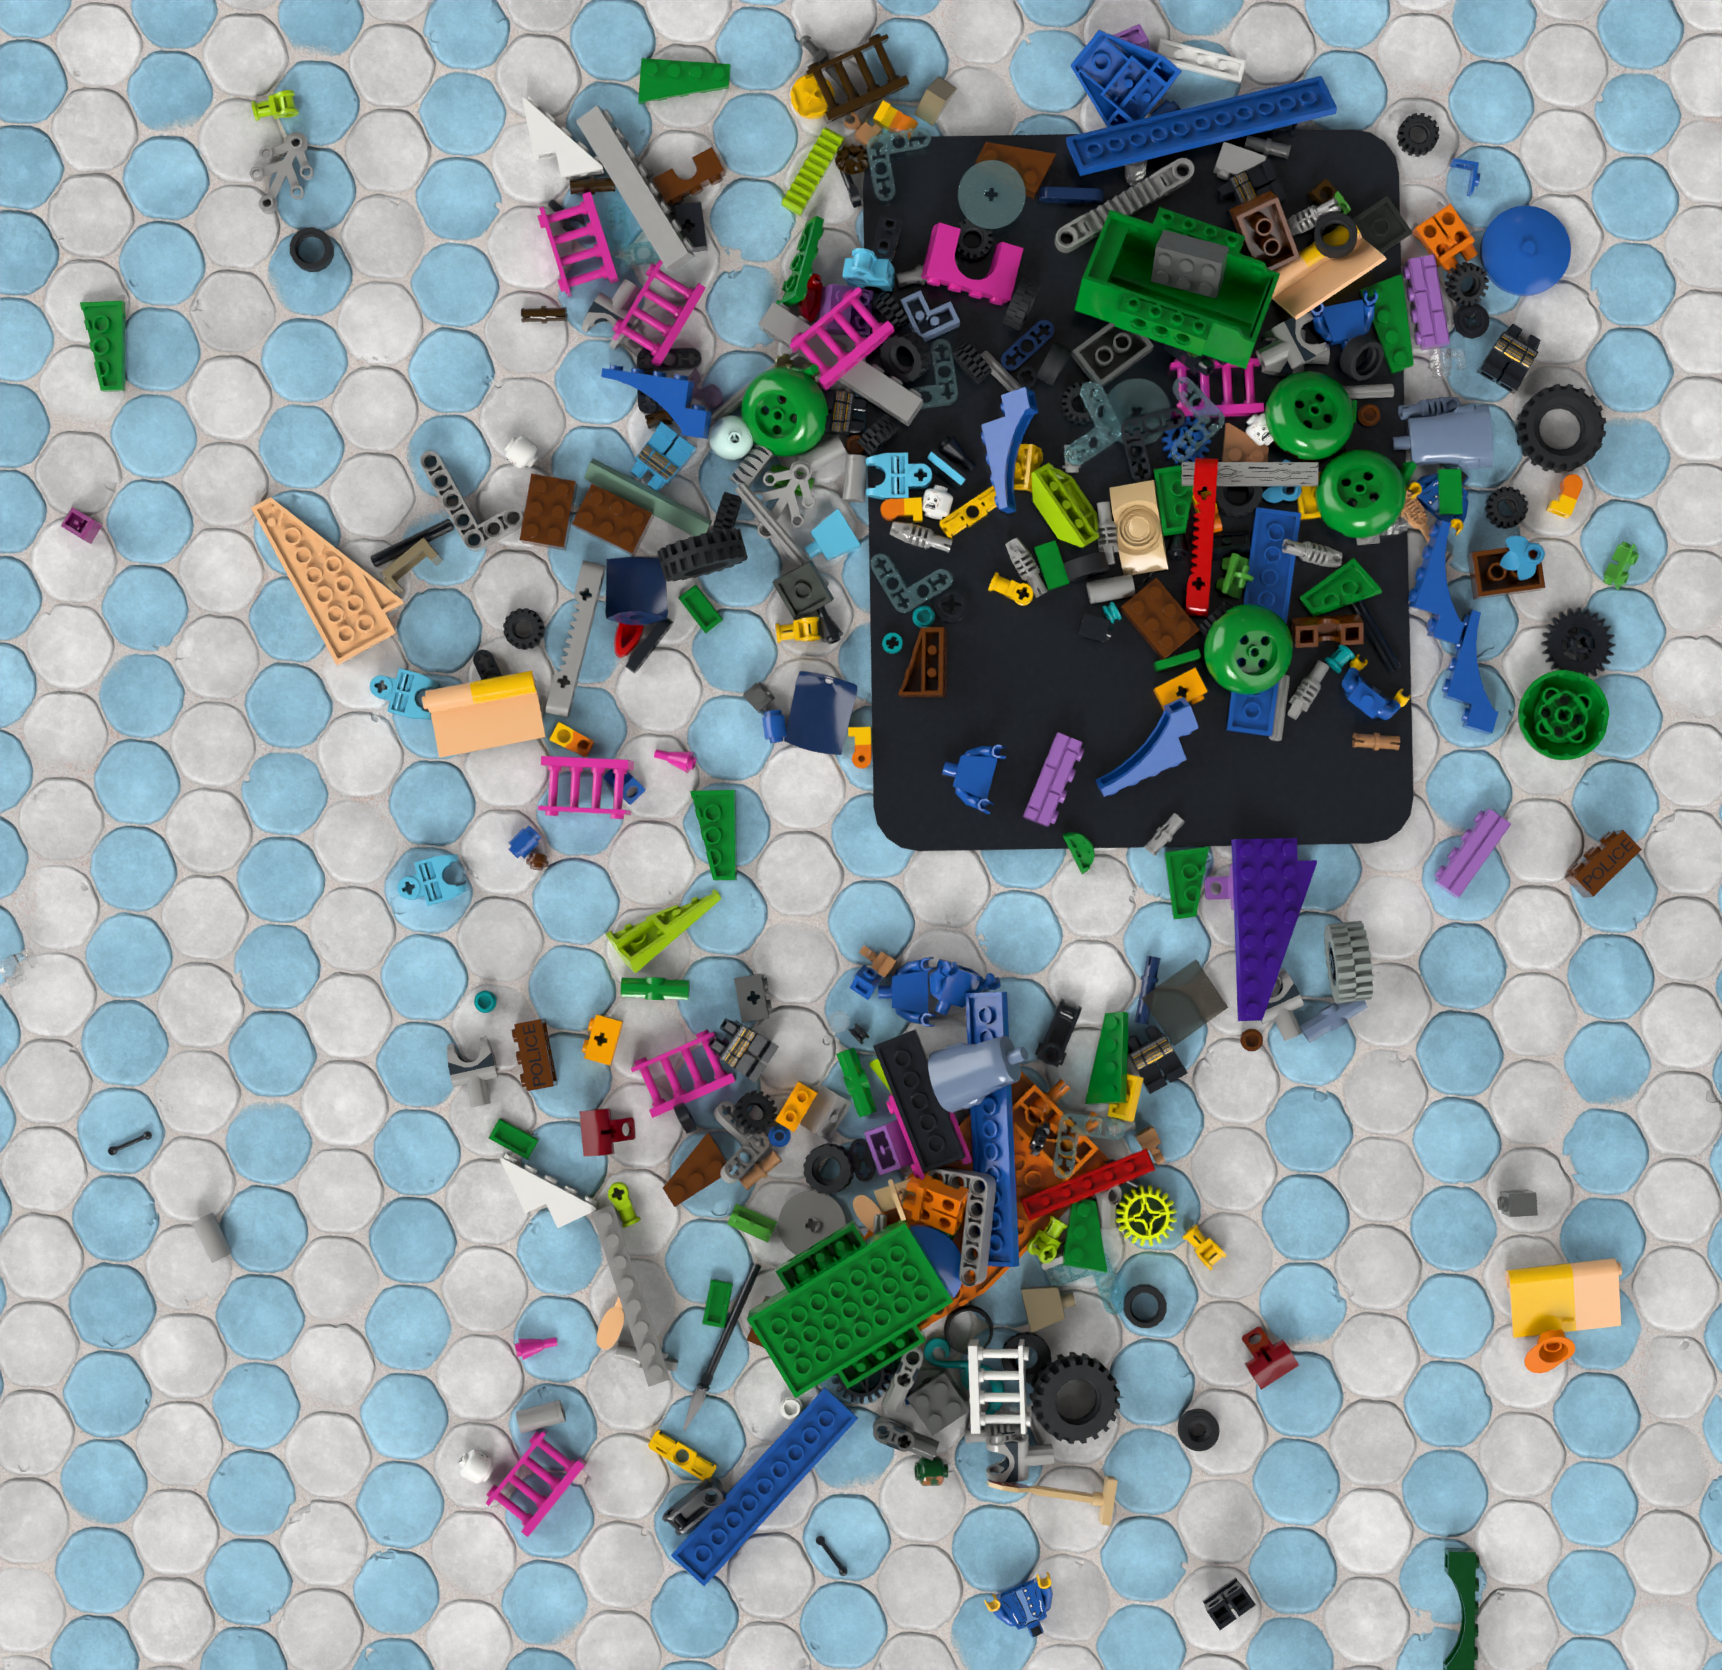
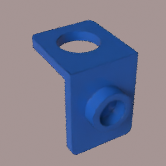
M1453 158L1449 167L1471 170L1467 196L1470 197L1474 192V188L1479 185L1480 173H1477L1479 162Z
M610 769L603 778L614 789L615 774L613 769ZM627 771V774H624L623 799L631 805L646 789ZM636 786L637 791L635 794L627 796V791L631 787Z

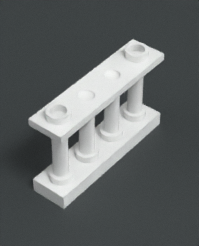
M970 1339L968 1344L971 1434H980L982 1426H986V1424H1021V1434H1026L1027 1427L1031 1426V1412H1027L1025 1361H1029V1347H1025V1339H1020L1018 1349H984L983 1346H980L979 1339ZM984 1358H1018L1019 1371H984V1368H980V1360ZM984 1380H1019L1020 1393H985V1390H981V1382H984ZM985 1402H1020V1415L986 1414V1412H982V1404H985Z

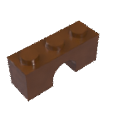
M712 147L692 157L697 169L692 178L687 180L680 179L675 174L673 168L653 178L661 198L668 206L672 205L674 207V205L681 204L684 201L683 198L690 194L692 196L698 195L704 190L703 187L709 184L712 186L716 185L726 176L725 170Z
M1359 614L1292 618V641L1295 648L1318 647V642L1325 640L1337 641L1340 645L1363 644V621Z

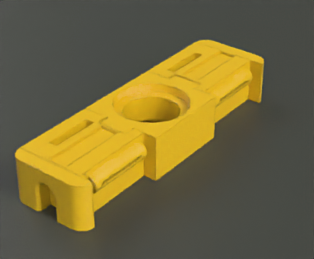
M993 486L940 521L939 526L947 538L952 539L951 535L954 536L966 528V525L970 527L988 514L987 512L997 507L995 503L996 491ZM969 506H976L978 508L979 515L977 517L970 518L967 516L966 510Z
M661 1429L656 1430L648 1444L651 1450L702 1481L712 1476L717 1467L716 1463L712 1465L711 1462L703 1457L697 1456L698 1452L679 1440L676 1443L675 1440L665 1434L659 1433ZM678 1450H686L689 1454V1459L685 1462L679 1461L676 1458Z

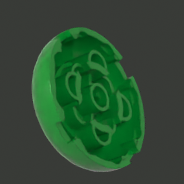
M775 367L762 372L749 384L743 396L741 415L756 445L765 447L773 455L792 457L807 452L820 441L826 429L828 408L823 392L810 376L800 370ZM779 395L786 397V402L781 403ZM764 406L769 408V413L764 411ZM794 414L797 415L796 423L793 422L791 419L793 418ZM777 425H779V426L781 427V429H782L781 433L778 432V426H777Z
M1302 371L1287 376L1274 387L1266 402L1265 419L1270 435L1284 451L1287 450L1301 459L1318 460L1333 455L1347 442L1354 426V408L1349 394L1335 379L1320 372ZM1315 395L1319 396L1322 402L1316 401ZM1301 401L1303 403V408H1297L1295 406V403ZM1324 415H1326V419L1329 420L1330 423H1326L1323 420Z
M1364 449L1348 451L1333 458L1321 471L1318 477V486L1315 487L1316 507L1323 521L1331 529L1333 528L1344 534V536L1352 538L1372 537L1389 529L1404 509L1406 502L1405 481L1395 463L1383 454ZM1366 474H1372L1373 479L1367 481L1364 479V476ZM1346 480L1351 481V484L1345 487L1341 482ZM1376 493L1379 495V499L1373 502L1369 497L1371 494ZM1350 499H1353V501H1355L1357 505L1355 507H1351L1347 505V502Z
M1256 604L1235 606L1227 610V613L1218 621H1215L1207 634L1204 647L1206 666L1209 673L1212 674L1214 679L1223 688L1237 694H1258L1276 685L1287 672L1293 655L1292 636L1284 620L1274 611ZM1246 635L1247 640L1240 643V639ZM1267 636V639H1266V641L1264 642V645H1262V644H1261V639H1262V637ZM1241 657L1245 660L1243 666L1237 665V660ZM1260 659L1265 661L1262 667L1258 666Z
M1557 670L1544 674L1528 686L1520 700L1518 708L1520 731L1526 742L1536 752L1547 758L1573 760L1585 756L1600 744L1607 731L1609 718L1607 699L1601 688L1584 674L1567 670ZM1561 696L1568 698L1569 702L1567 705L1560 703ZM1543 708L1550 711L1548 718H1544L1541 715ZM1559 712L1563 713L1564 719L1559 720ZM1574 715H1579L1581 717V722L1579 724L1573 723L1572 719ZM1555 727H1560L1562 729L1561 736H1555Z

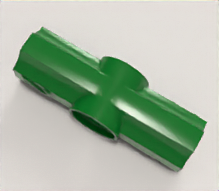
M622 977L621 997L645 998V1000H689L690 981L666 980V978L646 977V979Z
M855 1048L836 1053L844 1074L843 1079L849 1095L852 1096L859 1118L876 1112L877 1108L869 1089L871 1087L865 1070L861 1067Z

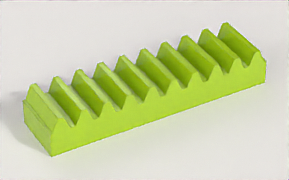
M827 127L823 128L821 135L813 145V149L809 152L807 159H805L794 182H792L790 189L783 198L782 207L800 217L802 216L835 158L837 150L843 144L845 137Z

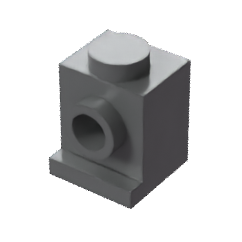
M761 682L755 683L743 694V697L758 713L775 699Z

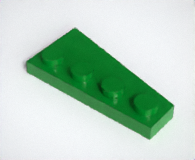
M1402 274L1359 291L1363 302H1365L1363 297L1365 289L1367 290V297L1373 296L1374 289L1378 294V299L1374 302L1375 309L1372 326L1379 343L1383 347L1384 356L1391 374L1414 365Z
M80 302L81 310L85 317V327L90 338V349L95 359L94 365L100 391H125V302Z
M736 790L690 791L701 828L702 840H704L707 851L706 855L713 881L737 880Z
M1127 1012L1105 1013L1085 1101L1087 1105L1126 1103L1129 1013Z

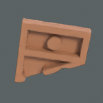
M1225 423L1222 462H1268V446L1257 445L1245 432L1230 423Z

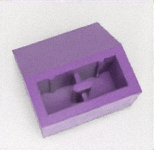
M838 284L822 287L819 320L843 300V296L850 289L855 290L856 288ZM861 289L863 296L859 300L872 313L870 301L873 300V290ZM852 305L841 313L860 336L870 335V325ZM835 320L824 328L829 334L847 335Z
M898 1120L864 1131L879 1175L897 1170L914 1162Z

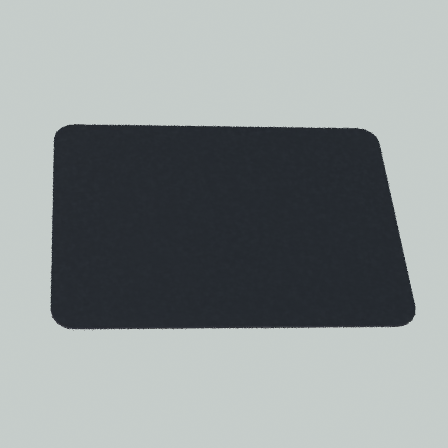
M1354 129L1297 130L1293 137L1291 136L1292 130L1276 132L1263 131L1250 135L1266 140L1267 138H1272V141L1291 144L1288 159L1270 154L1265 159L1270 160L1277 175L1275 181L1279 180L1287 197L1285 202L1281 204L1286 220L1312 205L1319 206L1307 194L1325 178L1328 179L1350 206L1351 211L1347 215L1351 219L1386 196L1389 197L1400 213L1399 170L1396 157L1386 142L1371 132ZM1078 134L911 137L910 139L904 137L890 140L875 150L863 178L864 249L872 251L881 215L903 220L901 227H904L900 246L896 248L898 249V254L894 266L893 292H886L893 297L900 308V299L920 290L930 310L951 301L960 320V326L927 341L926 343L931 351L930 357L932 358L929 369L912 382L905 383L902 381L904 388L916 390L922 395L921 399L923 400V406L909 426H906L867 400V430L886 414L899 426L898 431L886 444L872 455L867 453V457L884 453H908V464H923L932 449H936L939 452L941 449L939 444L946 436L951 438L954 435L966 456L976 466L970 472L960 462L958 463L947 456L945 457L968 475V480L956 492L932 473L931 484L925 489H909V498L922 497L923 500L925 491L927 489H934L935 485L948 488L947 493L953 497L950 515L992 487L993 485L990 480L992 473L986 461L987 449L981 438V433L983 432L981 425L1005 417L1001 410V403H1003L1001 395L1009 393V391L991 373L979 384L975 383L960 368V365L956 363L952 353L964 342H968L978 353L982 354L984 351H988L1001 364L1003 353L1037 322L1041 320L1050 321L1054 326L1053 337L1014 372H1008L1017 381V374L1023 367H1031L1038 373L1055 342L1069 348L1072 354L1074 349L1108 325L1110 322L1075 311L1082 278L1099 236L1071 252L1063 253L1055 246L1057 231L1076 218L1105 204L1108 200H1112L1123 191L1134 187L1137 183L1144 181L1177 159L1187 158L1193 163L1194 173L1191 180L1186 185L1131 217L1153 224L1159 207L1238 234L1233 220H1230L1226 213V207L1234 204L1232 197L1221 201L1217 193V189L1224 185L1227 180L1217 177L1213 170L1223 143L1226 142L1244 148L1247 136L1082 176L1079 175L1066 144V137ZM986 142L1055 153V161L1041 187L1104 190V203L1039 201V191L1035 198L1032 199L975 169V162ZM1253 151V152H1256V153L1261 154V155L1264 154V153H1261V152ZM1183 167L1176 169L1180 176L1188 174V171ZM972 217H975L976 220H984L983 223H987L989 229L992 230V247L989 253L984 255V258H978L977 261H973V259L967 261L964 257H959V254L955 252L959 271L967 278L973 280L983 279L990 270L996 245L1005 242L1023 248L1011 300L1023 278L1041 286L1029 316L1019 331L1003 323L1011 301L1002 305L990 303L988 298H973L969 296L968 292L962 290L961 292H953L948 290V286L942 284L940 286H933L927 282L924 285L914 283L899 288L896 273L915 269L917 265L923 266L934 225L943 223L957 227L958 223L963 222L966 218L970 220ZM1331 225L1325 228L1322 237L1339 225ZM1315 227L1292 236L1298 253L1314 243ZM970 231L965 234L964 242L969 247H977L981 243V236L975 231ZM1069 235L1060 237L1064 244H1070L1073 241ZM1401 242L1383 253L1386 258L1384 262L1322 302L1324 307L1362 300L1359 293L1361 289L1400 275ZM1242 246L1240 254L1246 256V253ZM865 287L867 290H873V299L883 292L877 287ZM1273 299L1251 354L1255 355V358H1257L1256 350L1273 343L1270 340L1263 339V332L1271 330L1278 324L1292 318ZM872 307L871 314L876 318V320L879 323H883L882 319L879 318L878 314L874 311V308ZM1312 320L1303 325L1304 327L1301 329L1306 331V343L1321 344L1326 342L1330 347L1328 364H1305L1304 371L1326 374L1342 386L1393 384V397L1351 399L1357 400L1356 423H1354L1351 435L1345 445L1346 452L1364 449L1381 453L1393 461L1400 470L1404 467L1403 463L1406 462V450H1394L1393 437L1405 436V419L1401 420L1398 414V407L1404 405V370L1391 374L1384 356L1381 366L1372 377L1361 381L1354 379L1344 373L1340 366V357L1343 351L1342 345H1330L1329 341H1325L1314 330ZM907 324L901 329L904 331L910 330L912 332L909 324ZM1371 324L1369 331L1364 335L1379 342ZM1040 326V332L1038 335L1034 336L1033 333H1031L1030 335L1037 340L1038 344H1040L1041 342L1038 340L1039 337L1043 334L1048 336L1049 327L1046 326L1045 328H1043L1042 326ZM1150 338L1148 339L1154 345L1153 350L1099 390V394L1102 396L1101 411L1097 418L1090 423L1087 422L1085 425H1081V423L1074 424L1073 421L1067 420L1066 415L1064 416L1062 413L1061 400L1064 392L1070 385L1072 386L1077 382L1078 384L1086 382L1088 385L1092 384L1071 354L1053 386L1037 378L1035 385L1029 388L1035 393L1039 413L1034 414L1021 444H1033L1042 449L1043 462L1040 467L1050 463L1054 468L1060 469L1065 472V468H1063V465H1065L1064 445H1079L1078 465H1081L1079 472L1065 473L1074 479L1096 511L1097 519V503L1110 502L1112 521H1114L1110 498L1111 487L1139 483L1132 478L1120 432L1121 422L1128 417L1179 404L1177 371H1169V365L1176 358L1164 349V343ZM1025 340L1021 343V348L1025 352H1030L1034 349V344L1030 340ZM882 343L866 356V363L871 366L876 364L884 370V375L891 378V375L885 371V367L881 363L880 349L883 346ZM900 346L897 349L900 360L906 366H912L914 364L912 353L905 346ZM1017 348L1014 349L1017 352L1012 358L1006 357V365H1016L1015 360L1020 355ZM1368 348L1359 355L1355 367L1363 363L1367 356ZM1260 364L1253 367L1255 400H1258V403H1264L1265 412L1266 402L1272 390L1286 377L1263 373ZM1241 367L1231 368L1233 401H1235V404H1244L1246 400L1245 370ZM1222 368L1215 369L1209 375L1210 402H1213V405H1222L1224 401ZM1186 370L1188 403H1190V406H1199V403H1201L1200 372L1194 375L1190 370ZM1026 372V375L1024 373L1021 375L1024 383L1033 381L1030 377L1031 373ZM1078 395L1073 400V406L1077 411L1084 412L1089 409L1090 400L1084 395ZM1365 404H1373L1380 410V420L1374 426H1364L1358 420V411ZM1172 413L1171 417L1164 418V414H1160L1163 426L1167 425L1165 420L1172 419ZM1251 416L1199 418L1197 424L1200 426L1205 423L1206 426L1203 431H1210V435L1206 439L1211 440V444L1205 445L1209 452H1202L1204 458L1218 459V462H1222L1225 423H1230L1246 433V428L1249 426L1246 422ZM1150 417L1146 421V426L1151 429L1156 428L1159 424V420L1156 417ZM1142 419L1138 420L1139 425L1132 426L1131 423H1128L1124 431L1132 434L1134 433L1133 429L1140 427L1141 432L1145 431L1142 426ZM1188 427V430L1194 433L1197 432L1195 429ZM1178 430L1173 433L1172 441L1178 438ZM1164 431L1143 436L1151 468V476L1147 481H1155L1154 469L1182 465V460L1175 464L1176 458L1174 456L1170 459L1167 458L1170 453L1169 450L1163 451L1167 443L1162 442V438L1168 437ZM1184 436L1181 442L1182 444L1186 443L1187 446H1189L1192 440L1186 439V437ZM1274 440L1268 445V462H1283L1284 460L1300 462L1273 445ZM1201 441L1195 444V452L1200 449ZM1133 444L1129 452L1131 455L1137 456L1142 452V447L1138 444ZM1179 449L1176 450L1179 454L1185 455V452ZM1333 454L1316 460L1315 462H1318V472H1321L1336 456ZM897 459V474H899V459ZM1131 461L1132 464L1134 462L1137 463L1138 471L1135 474H1139L1140 477L1144 476V472L1147 469L1142 468L1141 461ZM868 466V488H876L877 485L884 482L886 475L881 469H877L876 466ZM920 471L915 477H918L919 481H923V478L927 476L923 475V472ZM1366 474L1364 479L1370 481L1373 479V475ZM897 480V493H898V494H899V480ZM1344 480L1341 484L1347 487L1351 484V481ZM1204 486L1198 493L1207 491V487ZM1247 486L1227 487V496L1233 502H1243L1248 497L1249 489ZM1262 486L1263 492L1268 488L1267 486ZM1289 487L1287 489L1288 494H1292L1294 492V487ZM1014 490L1015 512L1008 514L996 507L987 512L988 514L970 527L966 525V528L954 536L951 535L953 541L949 553L933 547L925 549L890 535L893 521L913 523V517H898L893 521L885 520L880 512L881 505L885 500L868 497L873 807L877 825L886 838L899 847L915 851L1069 849L1063 834L1077 832L1088 837L1093 844V848H1145L1144 846L1157 833L1156 830L1159 827L1161 828L1173 813L1177 814L1185 823L1172 836L1173 839L1163 847L1232 846L1231 840L1274 838H1297V845L1370 844L1392 837L1403 828L1410 817L1414 798L1411 698L1390 719L1383 720L1379 717L1372 719L1350 702L1344 693L1342 681L1350 668V659L1341 668L1342 671L1340 673H1337L1329 666L1328 671L1320 682L1321 689L1307 712L1302 710L1297 720L1288 716V711L1292 706L1289 701L1303 678L1310 675L1318 660L1327 664L1325 658L1332 656L1339 648V642L1325 640L1318 642V647L1295 648L1293 643L1292 660L1285 675L1290 677L1283 734L1280 741L1270 740L1269 736L1226 731L1231 691L1220 686L1212 674L1209 673L1204 655L1207 637L1200 630L1167 657L1170 658L1199 649L1201 657L1198 660L1157 672L1155 671L1154 663L1162 659L1120 610L1121 606L1132 597L1090 604L1087 582L1124 575L1119 552H1114L1115 564L1108 565L1109 569L1107 571L1084 579L1069 581V584L1049 590L1037 598L1033 593L1032 601L1024 606L1018 605L1014 600L1005 597V595L994 590L988 591L995 572H998L999 576L1010 581L1028 584L1027 580L1024 581L1020 577L1005 545L1017 537L1029 550L1039 569L1040 566L1034 547L1056 541L1063 564L1070 560L1099 552L1097 539L1083 548L1058 539L1033 503L1032 492ZM1373 493L1370 495V499L1375 498L1377 501L1379 499V495ZM1262 497L1261 502L1257 506L1259 508L1299 513L1297 499L1294 501L1282 500L1277 503H1270ZM1350 499L1347 505L1353 507V499ZM1191 502L1186 533H1184L1190 553L1184 559H1173L1169 555L1167 559L1169 569L1155 571L1145 583L1146 587L1157 578L1185 612L1187 582L1192 574L1191 567L1197 565L1191 561L1192 557L1198 556L1192 553L1193 548L1198 547L1193 544V539L1199 538L1193 535L1194 530L1199 529L1194 526V522L1198 518L1194 517L1196 511L1193 502ZM969 506L966 514L970 518H975L979 515V510L976 506ZM1218 508L1222 524V531L1219 532L1248 530L1251 545L1255 510L1246 516L1234 517L1227 516L1226 513L1221 512ZM922 510V523L913 524L932 529L934 534L947 538L939 526L941 520L925 516V512ZM1400 514L1396 522L1391 526L1393 527L1391 530L1387 529L1379 534L1380 543L1357 545V538L1344 536V534L1333 528L1331 529L1322 518L1300 520L1297 542L1309 541L1342 553V563L1337 568L1319 566L1302 561L1299 556H1295L1286 624L1291 636L1292 618L1313 617L1301 603L1300 597L1354 558L1381 588L1382 593L1363 599V602L1401 667L1394 672H1389L1364 628L1363 644L1345 646L1353 652L1355 657L1360 654V662L1367 660V665L1359 671L1360 676L1391 700H1393L1400 689H1404L1402 695L1408 697L1411 695L1407 521ZM1172 535L1164 536L1166 551H1168ZM1223 560L1212 561L1208 616L1226 600L1234 607L1243 605L1245 587L1242 589L1240 599L1233 598L1216 589L1217 580L1225 578L1227 573L1226 570L1222 569ZM1040 569V570H1039L1040 573H1038V574H1039L1041 580L1043 581L1045 587L1047 588L1046 583H1045V580H1044V577H1043L1042 572H1041V569ZM1148 573L1132 575L1135 595L1141 591L1137 588V583L1142 581ZM1197 577V580L1193 581L1197 588H1201V585L1205 584V582L1201 581V577ZM950 586L962 589L970 601L967 615L962 620L952 623L941 620L934 609V600L938 592ZM1023 589L1022 592H1017L1020 600H1023L1024 597H1029L1026 589ZM951 595L948 603L942 604L949 607L950 614L954 611V607L962 606L954 602L953 595ZM1110 602L1115 604L1122 619H1115L1114 623L1109 625L1113 627L1110 640L1105 639L1104 644L1077 637L1084 613L1107 619L1102 606H1109ZM1349 604L1318 616L1353 615L1355 613ZM919 606H928L934 611L935 620L930 627H944L948 630L947 697H900L898 695L921 629L913 622V612ZM1189 616L1197 627L1207 618ZM889 633H896L902 638V648L895 654L887 653L882 646L884 637ZM891 637L890 641H886V646L889 645V649H894V646H899V641L896 642V638ZM1196 668L1208 692L1203 694L1205 699L1195 704H1192L1191 701L1188 702L1199 728L1193 730L1189 735L1178 737L1187 760L1181 762L1176 767H1169L1160 771L1156 776L1142 779L1136 785L1127 786L1113 795L1104 797L1095 780L1110 773L1135 754L1154 731L1163 715L1164 710L1153 690ZM1178 687L1179 691L1176 693L1177 697H1184V695L1187 693L1186 689L1181 690L1180 687ZM1376 732L1380 733V735L1400 736V743H1397L1400 747L1399 750L1379 748L1378 751L1372 748L1353 747L1352 740H1355L1353 734L1373 735ZM1057 733H1061L1081 741V748L1085 750L1080 762L1076 760L1073 765V769L1076 772L1072 782L1067 781L1064 790L1068 792L1064 802H1058L1056 811H1059L1055 824L1050 823L1046 827L1024 818L1023 815ZM1003 745L1007 749L1002 748L1000 755L1006 756V758H997L987 798L994 805L987 804L985 809L991 813L985 814L979 809L966 805L957 796L953 787L955 777L942 774L945 761L959 764L960 756L964 755L967 750L976 747Z

